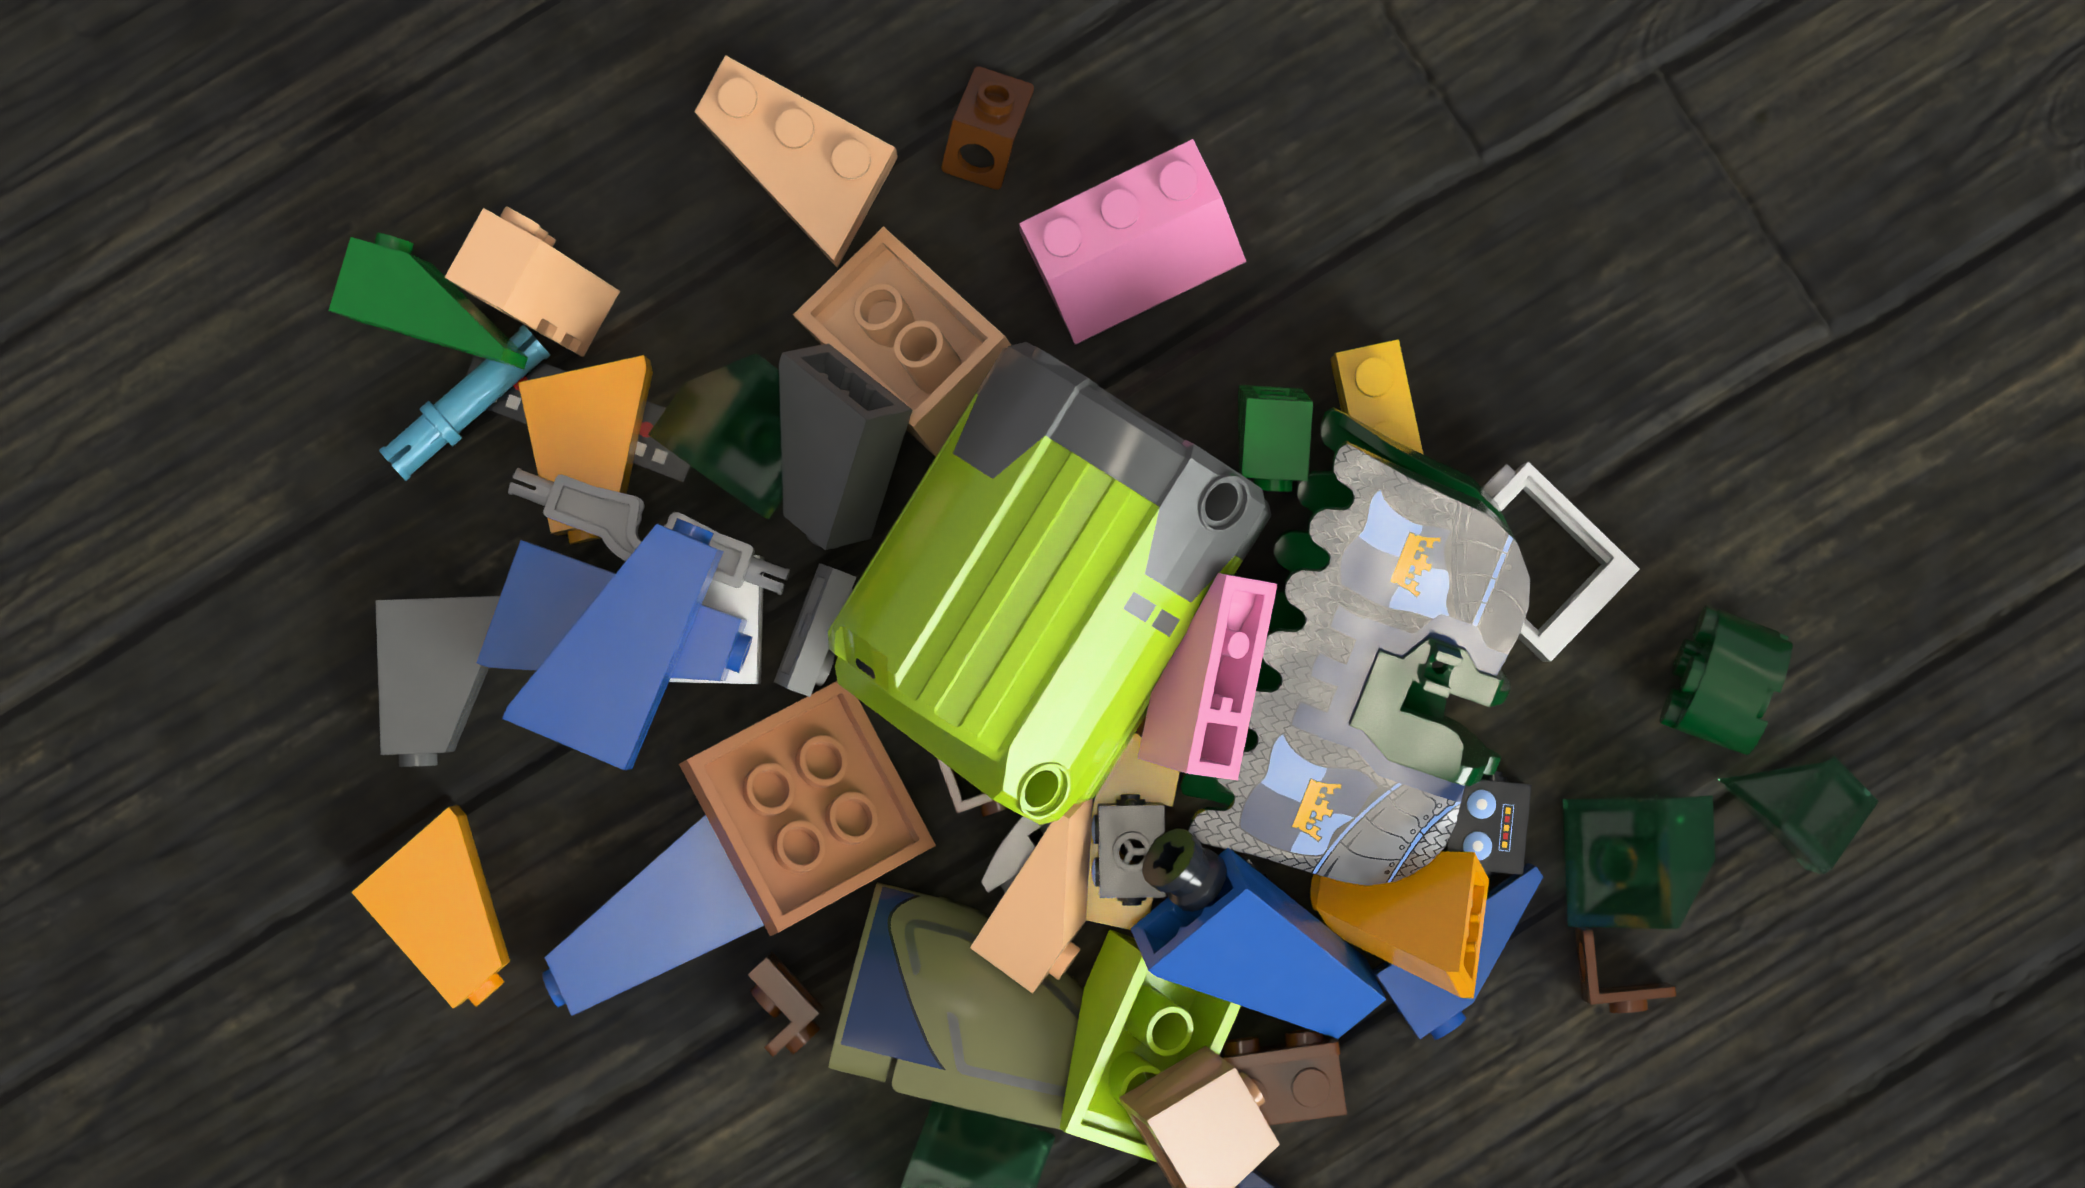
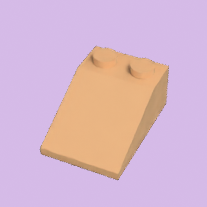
M884 226L793 314L799 323L821 345L829 343L912 409L906 430L935 457L1003 348L1011 346L1005 335Z

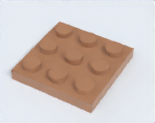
M837 681L811 694L810 697L807 696L679 764L770 936L781 932L936 846L859 699L840 686Z

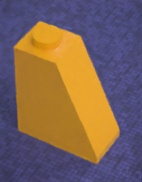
M642 355L518 383L539 477L554 482L558 475H565L595 487L627 494L653 374L651 362L646 356ZM548 518L551 534L558 536L568 534L570 544L601 538Z
M458 805L451 806L444 810L355 888L352 894L452 1008L459 1006L467 999L477 1007L505 982L498 972L510 962L467 816Z
M1441 851L1428 865L1406 878L1396 882L1370 886L1346 883L1317 874L1313 875L1311 882L1312 907L1315 911L1319 912L1327 927L1340 938L1460 998H1474L1489 878L1475 852Z

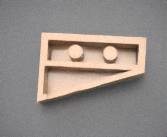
M725 55L695 110L696 115L712 135L838 268L898 158L895 147Z
M507 206L500 217L483 208L445 278L473 297L584 357L620 291L553 248L556 239L549 236L548 232L540 228V225Z

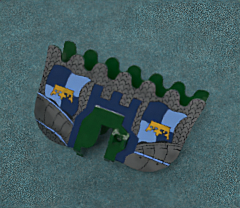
M1332 407L1324 414L1320 426V435L1324 444L1336 452L1333 458V470L1330 472L1313 470L1308 472V481H1299L1297 483L1296 493L1301 505L1314 513L1309 519L1308 530L1285 531L1274 542L1273 552L1278 564L1291 573L1285 580V588L1276 589L1268 628L1269 632L1267 633L1238 780L1184 773L1180 786L1184 795L1229 805L1224 808L1205 807L1198 810L1192 817L1188 826V832L1200 840L1201 844L1224 849L1229 847L1233 851L1252 854L1334 880L1370 886L1396 882L1428 865L1444 849L1456 825L1465 786H1472L1480 782L1483 774H1495L1502 756L1487 748L1475 734L1461 723L1444 715L1445 697L1448 698L1450 693L1488 707L1500 705L1507 699L1511 690V684L1501 667L1521 632L1529 608L1530 576L1518 543L1508 527L1497 502L1471 476L1402 445L1350 415ZM1436 660L1445 663L1442 667L1434 668L1432 666V663Z

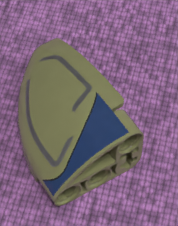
M877 882L854 963L828 1068L885 1083L892 1058H897L892 1078V1087L898 1093L1060 1129L1084 990L1082 985L1068 971L1064 973L1060 980L1048 974L1032 994L970 948L990 916L973 907L944 897H935Z

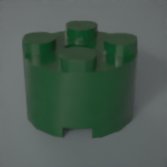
M1705 605L1696 623L1693 641L1685 638L1675 658L1672 674L1682 679L1678 690L1672 688L1661 711L1660 723L1721 747L1749 755L1756 747L1767 727L1768 721L1761 718L1768 708L1774 691L1781 693L1793 647V643L1787 640L1789 636Z

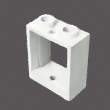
M1529 462L1520 465L1516 471L1508 464H1505L1483 487L1497 502L1500 510L1502 511L1523 489L1601 564L1539 630L1525 618L1518 639L1542 662H1551L1639 571V568Z

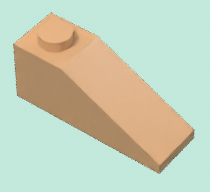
M1093 799L1080 804H1074L1058 821L1051 822L970 947L1032 994L1048 974L1060 980L1081 951V948L1072 943V941L1086 922Z

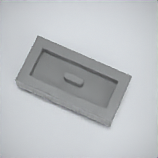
M819 563L774 679L775 683L808 697L811 696L815 685L822 686L831 671L835 656L828 646L827 630L852 592V587L856 580L855 576Z

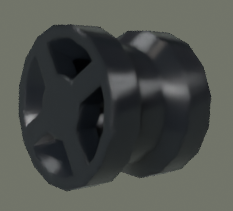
M1174 829L1159 837L1149 848L1143 861L1142 869L1146 882L1159 892L1167 893L1169 900L1183 911L1189 912L1204 908L1216 898L1224 885L1227 872L1224 860L1212 850L1202 848L1200 840L1186 829Z

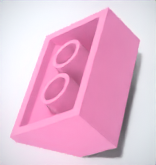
M1193 139L1019 223L1020 234L1075 345L1246 263L1222 197Z

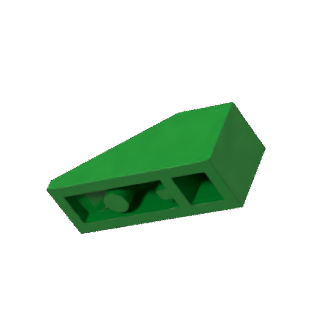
M378 232L374 243L353 237L350 238L328 311L357 322L525 369L528 357L451 281L446 279L432 263L411 255L414 243Z
M1239 385V473L1245 478H1253V483L1264 491L1289 492L1292 491L1293 480L1308 481L1313 401L1302 388Z

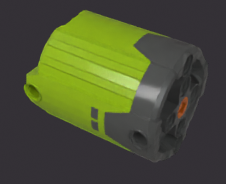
M1028 342L1003 348L827 630L829 649L838 656L835 664L837 682L994 801L1039 825L1058 821L1074 804H1080L1093 799L1147 715L1151 692L1173 653L1187 633L1195 613L1217 574L1222 573L1234 576L1271 518L1269 503L1264 499L1262 488L1186 439H1182L1100 388L1098 384L1040 348Z

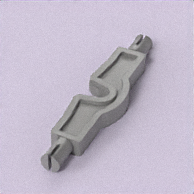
M517 468L515 471L514 479L535 486L536 490H531L511 482L508 494H514L545 506L543 514L547 518L601 537L606 546L622 560L626 561L642 542L638 536V528L642 521L641 514L645 508L642 499L633 495L595 487L565 475H558L553 482L523 471L521 468ZM675 512L669 516L668 522L665 525L669 529H673L677 518L714 533L709 545L724 552L712 578L713 580L734 588H740L743 582L746 581L776 592L778 595L782 594L785 584L764 577L762 573H767L787 581L790 569H785L753 557L755 553L753 546L720 534L684 514Z

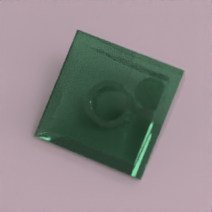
M755 353L685 382L648 435L768 520L783 500L779 370Z
M1713 795L1563 799L1568 927L1680 928L1715 861Z
M932 1101L900 1188H1036L1056 1135L1017 1120Z

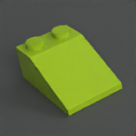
M1109 930L1083 990L1059 1128L1065 1133L1156 1162L1120 1102L1119 1097L1204 1046L1220 1055L1241 1006L1156 977L1148 971L1135 938Z

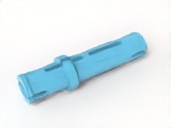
M522 325L519 328L520 330L510 338L528 357L525 369L486 359L434 405L430 401L425 403L420 408L423 414L386 447L383 446L379 450L406 481L413 472L448 442L452 446L462 439L459 432L543 359H547L550 356L548 351L525 325Z

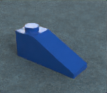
M1528 863L1524 866L1523 875L1512 874L1488 890L1474 998H1460L1387 961L1372 969L1389 998L1419 1039L1430 1033L1437 1040L1456 1029L1467 1019L1462 1010L1475 1001L1543 879L1536 866Z

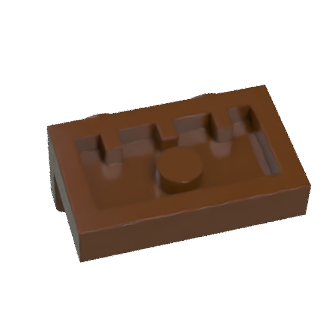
M1306 1028L1285 1032V1043L1260 1047L1259 1037H1242L1225 1041L1219 1056L1233 1065L1238 1073L1242 1071L1247 1074L1256 1084L1265 1099V1103L1259 1109L1268 1125L1347 1115L1339 1061L1340 1048L1339 1041L1336 1038L1323 1037L1322 1033Z

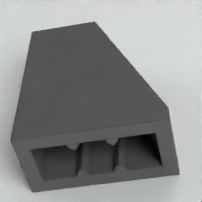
M829 343L782 352L779 361L784 517L804 532L810 542L822 547L824 550L835 549L840 546L871 539L912 409Z
M500 596L376 600L381 755L399 754V767L438 765L437 753L455 751L489 669L476 662Z

